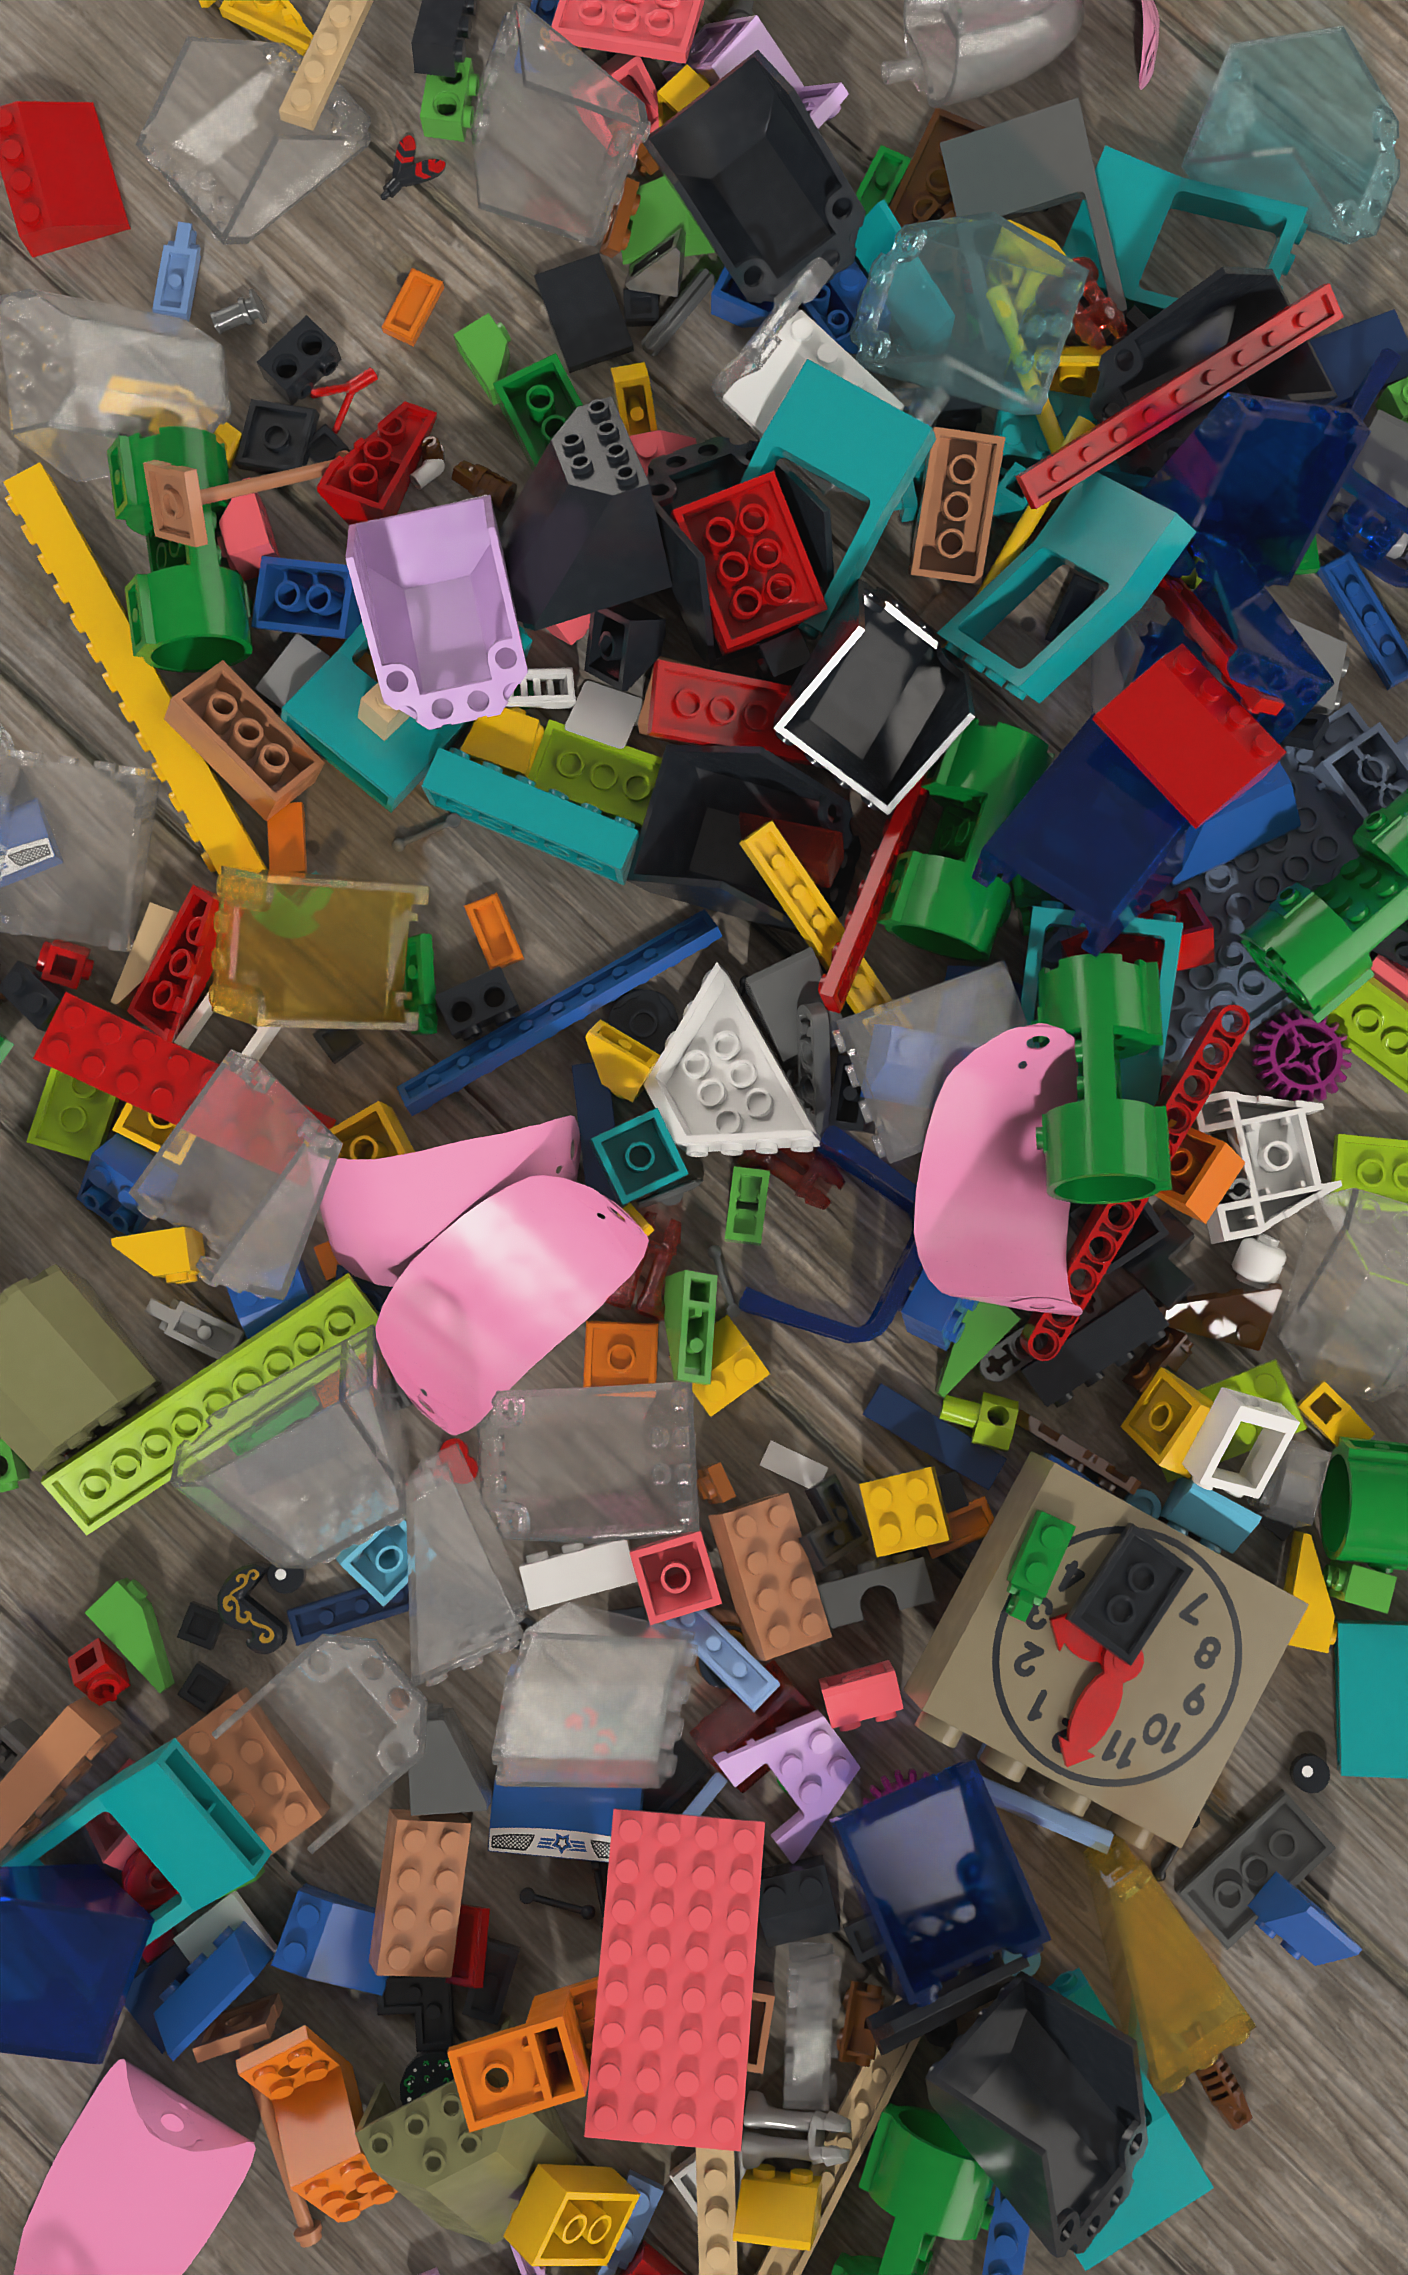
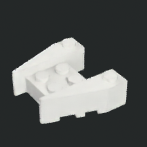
M1230 1091L1209 1095L1191 1128L1208 1135L1227 1131L1230 1147L1246 1162L1238 1175L1249 1181L1250 1186L1246 1187L1251 1189L1245 1199L1217 1206L1207 1221L1211 1244L1261 1234L1276 1223L1290 1217L1315 1200L1342 1186L1341 1180L1322 1184L1306 1115L1323 1110L1324 1106L1322 1103L1281 1100L1269 1096L1243 1095Z

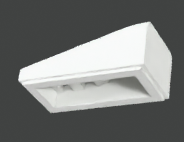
M572 667L528 669V673L520 684L521 696H514L513 692L506 706L572 709L576 702ZM527 681H533L534 696H528ZM540 681L546 682L547 695H541ZM553 682L559 683L560 695L554 694Z

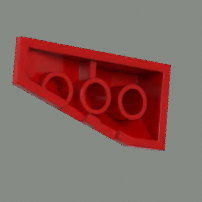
M404 401L377 424V430L366 439L361 437L354 442V448L343 458L339 455L331 461L317 485V492L348 525L397 515L411 482L410 474L416 470L423 450L421 446L422 441L430 436L437 419V412Z

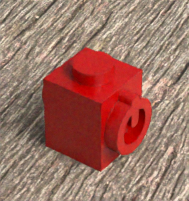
M56 938L52 943L44 941L38 957L36 971L42 972L41 979L77 990L82 983V979L89 981L95 961L89 959L91 949Z
M97 1638L68 1658L73 1685L98 1706L108 1701H116L117 1695L131 1686L124 1659L100 1638Z

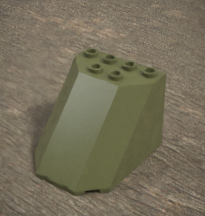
M55 1264L44 1269L32 1279L28 1280L26 1277L12 1284L0 1294V1437L32 1471L42 1472L45 1469L48 1473L66 1461L64 1455L75 1447L81 1450L97 1438L94 1433L105 1425L111 1428L127 1416L125 1410L136 1402L139 1406L143 1405L158 1393L155 1388L162 1384L161 1380L86 1279Z
M511 2015L504 2019L500 2031L516 2026ZM493 2068L487 2072V2080L494 2087L500 2088L509 2082L508 2074L501 2068ZM455 2079L398 2109L385 2082L377 2085L355 2131L358 2142L373 2172L441 2227L492 2245L505 2239L503 2235L511 2221V2215L517 2208L528 2186L529 2178L537 2165H574L577 2158V2152L555 2106L469 2133Z

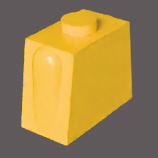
M506 706L500 715L483 716L474 720L471 730L460 750L470 756L469 760L482 765L484 761L499 766L503 769L502 774L515 779L516 775H521L528 778L545 728L540 725L539 719L527 716L525 710L519 707Z

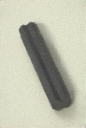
M706 268L700 269L641 342L642 349L652 357L657 356L715 285V276Z

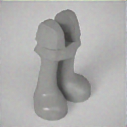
M753 2090L749 2091L744 2114V2127L808 2132V2140L781 2138L745 2131L742 2139V2165L744 2169L757 2168L763 2159L766 2158L799 2159L811 2161L813 2165L824 2163L826 2167L848 2162L850 2149L840 2148L836 2145L824 2146L825 2130L831 2133H851V2120L831 2110L826 2114L818 2109L815 2112H801L776 2108L768 2105L763 2093Z

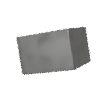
M680 228L630 265L625 281V286L629 290L673 297L678 296L683 278L686 238L684 230Z
M21 1718L0 1728V1782L40 1737Z

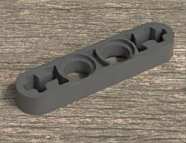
M813 1002L800 1005L797 1010L799 1098L820 1138L830 1135L832 1128L828 1127L831 1108L829 1017L825 1006L821 1002Z
M1096 1291L1091 1296L1093 1300L1089 1305L1091 1312L1087 1313L1083 1310L1070 1334L1100 1313L1102 1300ZM1026 1324L998 1342L978 1362V1370L985 1379L1000 1382L1035 1359L1030 1354L1027 1356L1019 1354L1015 1348V1341L1021 1335ZM1046 1333L1036 1335L1034 1338V1350H1041L1047 1345L1048 1336ZM1007 1344L1010 1354L1018 1360V1363L1013 1366L1012 1360H1007L1000 1366L1003 1371L1000 1375L996 1372L988 1373L986 1370L990 1365L988 1358L992 1356L994 1359H999L1007 1353L1002 1350V1347Z

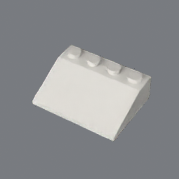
M802 310L776 331L723 396V401L762 437L806 360L809 359L901 411L904 409V405ZM786 459L824 496L835 486Z

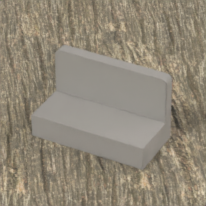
M297 633L255 687V690L261 699L270 706L274 707L276 705L282 709L330 657Z

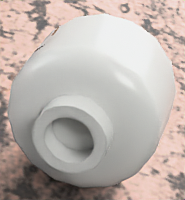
M1263 1233L1258 1234L1257 1238H1244L1232 1262V1268L1237 1273L1236 1279L1258 1289H1264L1265 1285L1276 1283L1286 1261L1285 1252L1278 1248L1280 1241Z

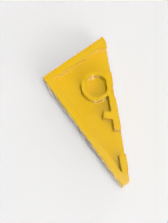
M224 0L219 8L222 17L302 56H305L314 36L303 23L302 17L289 0Z

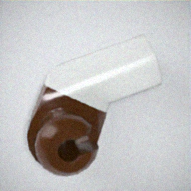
M434 436L426 437L422 441L423 465L410 474L411 482L419 490L438 477L445 469L444 447L440 444V440Z

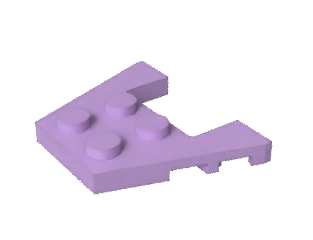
M819 1710L775 1728L776 1733L757 1741H754L752 1738L745 1741L747 1745L728 1754L726 1751H722L713 1757L735 1788L763 1764L766 1763L799 1807L797 1813L770 1835L792 1864L799 1859L861 1768Z

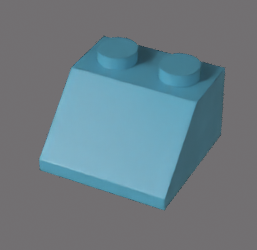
M1183 1477L1177 1479L1160 1513L1161 1517L1168 1520V1526L1186 1536L1188 1532H1191L1200 1537V1544L1220 1554L1221 1550L1233 1554L1262 1518L1219 1493L1204 1489L1192 1480Z
M379 1493L324 1545L337 1562L383 1607L437 1555L429 1544Z

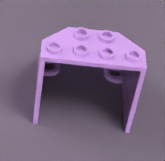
M487 495L349 525L345 559L384 703L416 719L418 724L428 730L440 728L445 724L451 723L454 725L477 720L478 717L500 715L508 704V699L518 684H521L528 673L491 496Z

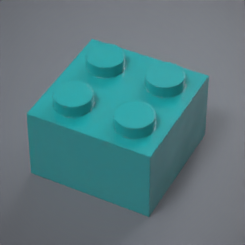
M658 1108L595 1136L589 1141L620 1207L689 1174Z

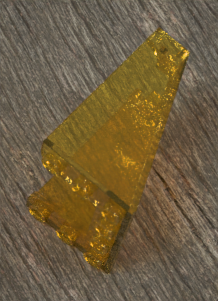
M221 866V874L216 882L219 908L214 916V929L217 937L216 948L213 949L211 955V964L214 969V980L209 989L211 1011L256 1027L417 1031L419 1013L405 1011L404 999L411 1000L412 993L404 991L403 988L409 921H418V914L412 913V905H428V886L394 881Z
M1114 1834L1107 1854L1089 1847L1083 1852L1122 2030L1123 2033L1137 2041L1139 2064L1160 2097L1165 2092L1172 2093L1181 2088L1186 2081V2077L1197 2069L1204 2070L1213 2065L1218 2059V2054L1230 2045L1235 2047L1245 2042L1251 2034L1250 2031L1257 2026L1142 1859L1138 1861L1125 1840Z

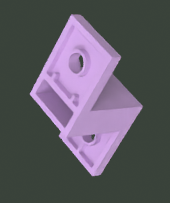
M757 15L708 23L694 36L686 64L696 73L702 74L710 82L711 86L756 50H759L796 90L818 129L825 121L832 119L841 110L840 104L849 95L842 82L804 87ZM671 62L662 74L669 81L686 64Z

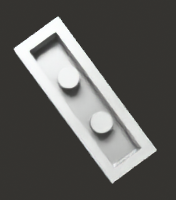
M616 1531L598 1536L597 1544L584 1547L583 1541H578L562 1546L563 1553L548 1556V1552L545 1550L527 1555V1562L521 1564L519 1570L530 1611L638 1582L629 1553L631 1546L628 1535L619 1537V1533Z

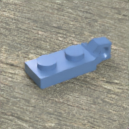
M178 222L175 241H168V244L163 246L152 308L155 317L185 322L190 321L201 259V248L199 245H196L197 233L194 231L192 223Z
M631 2169L629 2170L625 2180L641 2195L607 2266H598L596 2270L597 2275H614L617 2267L626 2270L629 2262H632L663 2194V2185Z

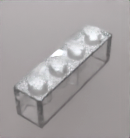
M788 1943L782 2090L784 2109L829 2111V2097H836L837 2073L830 2072L831 2058H838V2034L832 2033V2019H839L840 1995H833L834 1980L841 1979V1956H835L833 1943Z

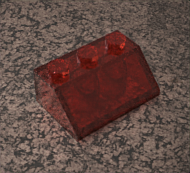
M774 1659L764 1668L780 1683V1686L755 1712L733 1692L727 1700L712 1713L705 1716L689 1732L707 1761L728 1781L729 1779L713 1759L716 1754L722 1751H726L728 1754L747 1745L745 1741L752 1738L754 1741L760 1740L776 1733L775 1728L818 1710L792 1677ZM766 1763L763 1764L736 1788L740 1792L745 1793L771 1769Z

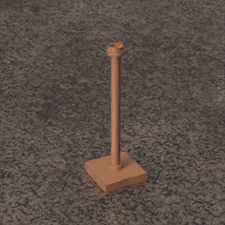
M346 450L339 451L336 457L340 455L343 458L349 452ZM159 460L143 462L155 537L192 547L208 545L202 505L320 478L333 460L201 490L199 488L197 469L175 466Z
M279 1993L223 2011L198 2036L192 2048L197 2063L237 2049L240 2057H243L255 2051L253 2044L271 2038L277 2018H279L283 2009ZM250 2084L298 2228L293 2233L294 2238L300 2243L301 2247H310L322 2238L321 2231L323 2227L321 2221L312 2219L306 2200L290 2189L272 2100Z

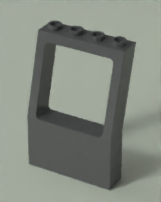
M1079 97L940 143L989 357L996 355L997 360L1011 357L1012 354L1003 332L997 329L996 320L986 296L989 290L977 242V233L981 229L1003 223L1004 220H1012L1075 199H1083L1086 203L1108 299L1102 303L1021 327L1027 345L1030 344L1031 349H1037L1051 344V338L1065 334L1066 339L1085 334L1087 332L1086 327L1100 323L1101 328H1106L1122 322L1121 316L1127 315V305L1100 196Z

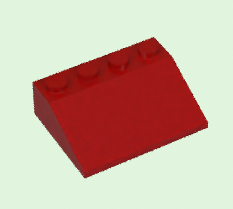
M16 101L0 106V171L19 237L32 258L131 229L93 102Z
M774 471L672 510L671 519L705 556L712 629L722 656L755 644L828 610Z
M1183 643L1160 658L1092 718L1195 829L1263 779L1286 754V751Z

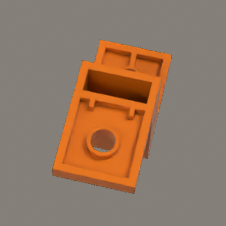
M599 1976L534 1996L525 2024L449 2047L447 2054L469 2133L586 2096L590 2076ZM493 2068H501L508 2074L509 2082L503 2087H494L487 2080V2072Z
M306 2025L235 2060L238 2075L272 2100L291 2190L338 2223L354 2220L360 2215L362 2210L374 2204H384L394 2198L398 2191L372 2171L355 2135L364 2111L353 2065Z

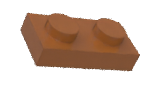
M626 177L618 184L600 254L613 258L621 250L625 251L631 236V230L627 229L630 216H635L641 200V195L637 194L640 182Z
M721 1462L706 1465L694 1471L697 1477L693 1481L694 1487L702 1501L707 1499L709 1505L724 1503L736 1497Z

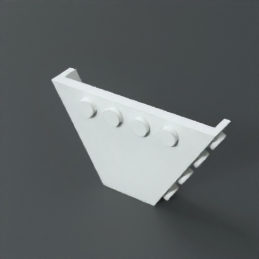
M716 962L713 969L705 974L701 989L695 999L686 1006L682 1021L676 1031H673L668 1036L664 1051L643 1084L655 1108H658L674 1143L684 1150L686 1155L691 1157H706L708 1152L721 1151L724 1155L736 1156L743 1154V1150L755 1149L758 1153L774 1154L778 1152V1148H791L795 1152L813 1151V1147L825 1146L729 973Z

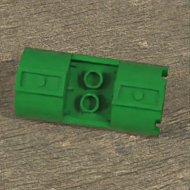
M185 426L159 427L160 434L142 438L139 432L129 437L119 435L107 450L115 518L126 520V524L131 530L146 536L151 572L149 574H136L125 586L133 656L143 657L148 665L156 669L180 673L207 672L222 660L229 667L246 660L253 651L249 627V618L253 609L252 600L248 596L246 583H243L242 577L233 570L219 566L221 563V549L216 545L215 532L220 530L218 522L231 499L202 505L208 545L192 547L155 537L143 462L159 460L175 466L197 469L200 490L232 483L229 480L225 444L216 442L215 434L209 431Z
M974 718L925 773L921 787L929 790L931 798L943 807V811L928 854H922L915 850L898 854L876 921L885 925V929L891 935L909 945L933 954L968 962H985L989 960L998 929L1003 926L1010 916V901L1013 895L1011 888L1004 880L992 874V872L1001 862L1002 851H1000L1004 837L1010 830L1033 827L1042 817L1044 811L1042 803L1046 794L1044 788L1055 757L1054 753H1047L1049 745L1039 737L998 722L997 726H980L978 718Z
M1408 788L1386 808L1382 807L1379 811L1368 815L1363 821V825L1354 832L1355 834L1352 837L1353 844L1360 855L1357 859L1350 860L1344 864L1340 873L1329 883L1319 886L1314 892L1297 882L1283 889L1277 895L1276 900L1268 906L1269 909L1239 934L1243 938L1241 943L1264 974L1272 982H1276L1283 991L1290 993L1287 996L1288 999L1304 1015L1316 1023L1322 1021L1375 975L1370 969L1373 963L1368 953L1408 919Z
M1095 953L1060 959L1059 967L1053 970L1043 967L1038 973V1020H1032L1031 1025L1037 1023L1049 1024L1064 1029L1068 1034L1075 1037L1076 1062L1079 1063V1073L1082 1075L1077 1076V1095L1080 1101L1055 1107L1046 1114H1042V1127H1036L1037 1150L1043 1149L1045 1154L1047 1194L1057 1200L1072 1203L1111 1204L1140 1200L1153 1196L1160 1191L1172 1190L1166 1106L1154 1107L1145 1102L1122 1099L1120 1059L1139 1055L1149 1050L1152 1046L1164 1045L1158 963H1146L1138 959L1132 964L1123 962L1122 954ZM1045 1036L1032 1037L1033 1043L1039 1042L1040 1048L1050 1042V1039Z
M1349 1437L1339 1438V1445L1329 1455L1324 1469L1319 1503L1321 1540L1324 1551L1329 1559L1367 1563L1371 1569L1382 1573H1392L1394 1569L1407 1571V1443Z
M890 2102L883 2109L859 2188L869 2192L872 2199L882 2209L895 2217L883 2258L868 2255L850 2256L842 2252L834 2264L831 2275H927L934 2251L930 2249H932L936 2237L939 2236L953 2240H976L981 2228L988 2231L995 2210V2206L989 2204L994 2182L937 2112L914 2106H897Z

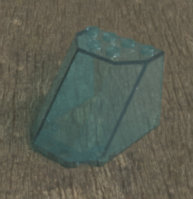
M1344 26L1232 43L1181 166L1191 180L1308 207L1303 220L1304 223L1308 224L1306 230L1342 244H1352L1359 239L1377 235L1381 219L1385 215L1393 189L1400 177V160L1396 158L1394 151L1396 140L1399 138V121Z
M993 211L904 225L895 235L892 249L887 254L881 252L871 265L869 277L857 308V314L849 332L852 343L858 347V353L855 356L856 361L868 371L1012 414L1041 415L1043 406L1048 399V391L1054 373L1060 363V356L1067 335L1072 328V320L1077 305L1084 293V285L1089 270Z

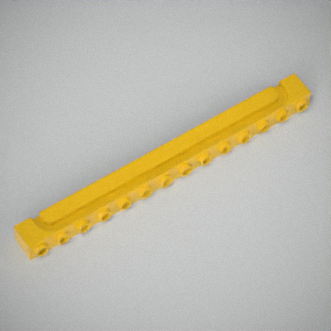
M39 462L3 481L10 494L5 497V500L15 516L21 514L26 524L22 525L21 529L30 544L33 546L37 543L42 553L37 555V558L48 575L53 573L58 583L54 584L53 587L64 604L69 602L74 610V613L69 616L80 634L86 632L91 641L86 644V647L96 663L102 661L107 671L102 676L112 693L119 692L123 702L118 705L129 723L132 721L136 723L139 732L135 733V736L145 753L151 751L156 760V762L151 764L153 770L162 783L166 780L172 789V792L168 794L170 801L178 813L184 811L189 820V822L184 824L187 832L195 843L201 842L206 851L201 854L203 861L210 872L217 871L222 880V883L218 884L223 897L231 902L233 901L239 908L244 909L270 879L272 881L274 879L258 854V850L212 767L164 720L173 696L158 669L148 665L143 657L133 656L128 615L71 511L66 506L51 475Z

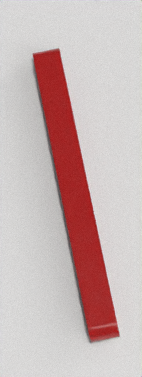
M1218 1005L1210 1010L1154 1107L1166 1106L1167 1111L1174 1108L1178 1113L1177 1123L1169 1128L1170 1162L1249 1028L1250 1017L1248 1012L1241 1006ZM1229 1011L1234 1017V1025L1229 1031H1226L1222 1026V1017ZM1208 1044L1214 1046L1216 1054L1210 1063H1207L1203 1058V1050ZM1192 1075L1197 1082V1087L1193 1094L1187 1095L1184 1090V1082ZM1150 1197L1122 1203L1096 1204L1066 1255L1068 1285L1071 1301L1074 1305L1084 1310ZM1119 1204L1122 1208V1216L1117 1222L1111 1223L1108 1219L1109 1209ZM1101 1236L1104 1243L1103 1249L1100 1253L1092 1255L1089 1251L1090 1242L1093 1238ZM1077 1269H1083L1085 1272L1083 1283L1077 1287H1072L1070 1283L1071 1274ZM1033 1311L1020 1336V1343L1023 1349L1040 1361H1048L1054 1358L1059 1353L1080 1315H1063L1060 1318H1053L1052 1313ZM1046 1333L1048 1336L1047 1345L1041 1350H1034L1033 1340L1036 1335Z

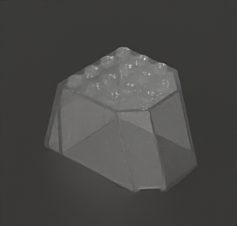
M374 1324L213 1412L205 1420L208 1427L192 1443L189 1440H184L176 1449L170 1478L174 1488L277 1568L310 1569L319 1563H329L344 1549L354 1544L361 1545L367 1542L375 1532L386 1526L398 1525L411 1513L409 1443L387 1363L376 1339Z

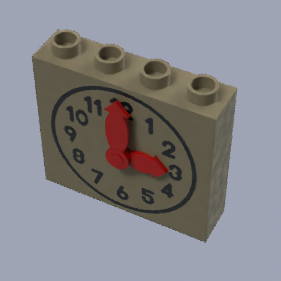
M1031 1451L903 1691L922 1710L915 1722V1726L935 1740L955 1748L964 1732L986 1744L979 1760L1008 1779L1019 1783L1027 1767L1050 1778L1043 1794L1068 1811L1083 1817L1091 1801L1113 1812L1106 1827L1132 1845L1142 1850H1147L1154 1835H1157L1182 1848L1309 1604L1057 1463ZM1039 1509L1073 1524L1076 1528L1046 1597L1043 1598L1040 1606L1033 1604L1026 1621L1023 1622L1005 1612L1012 1597V1594L1007 1592L1009 1584L1007 1577L1035 1513ZM1128 1523L1136 1525L1194 1569L1131 1666L1126 1665L1065 1619Z

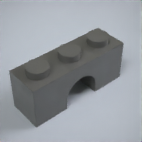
M907 1550L893 1554V1561L879 1565L878 1560L875 1559L857 1564V1571L843 1574L842 1569L821 1574L822 1580L817 1581L816 1585L829 1628L833 1629L864 1620L860 1607L861 1597L867 1589L873 1586L880 1585L889 1588L893 1592L899 1610L936 1601L924 1557L921 1554L914 1555L913 1550Z

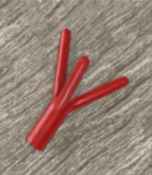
M369 367L344 384L311 390L310 396L313 399L342 392L346 393L332 428L335 434L339 433L354 395L378 380V377L373 368Z

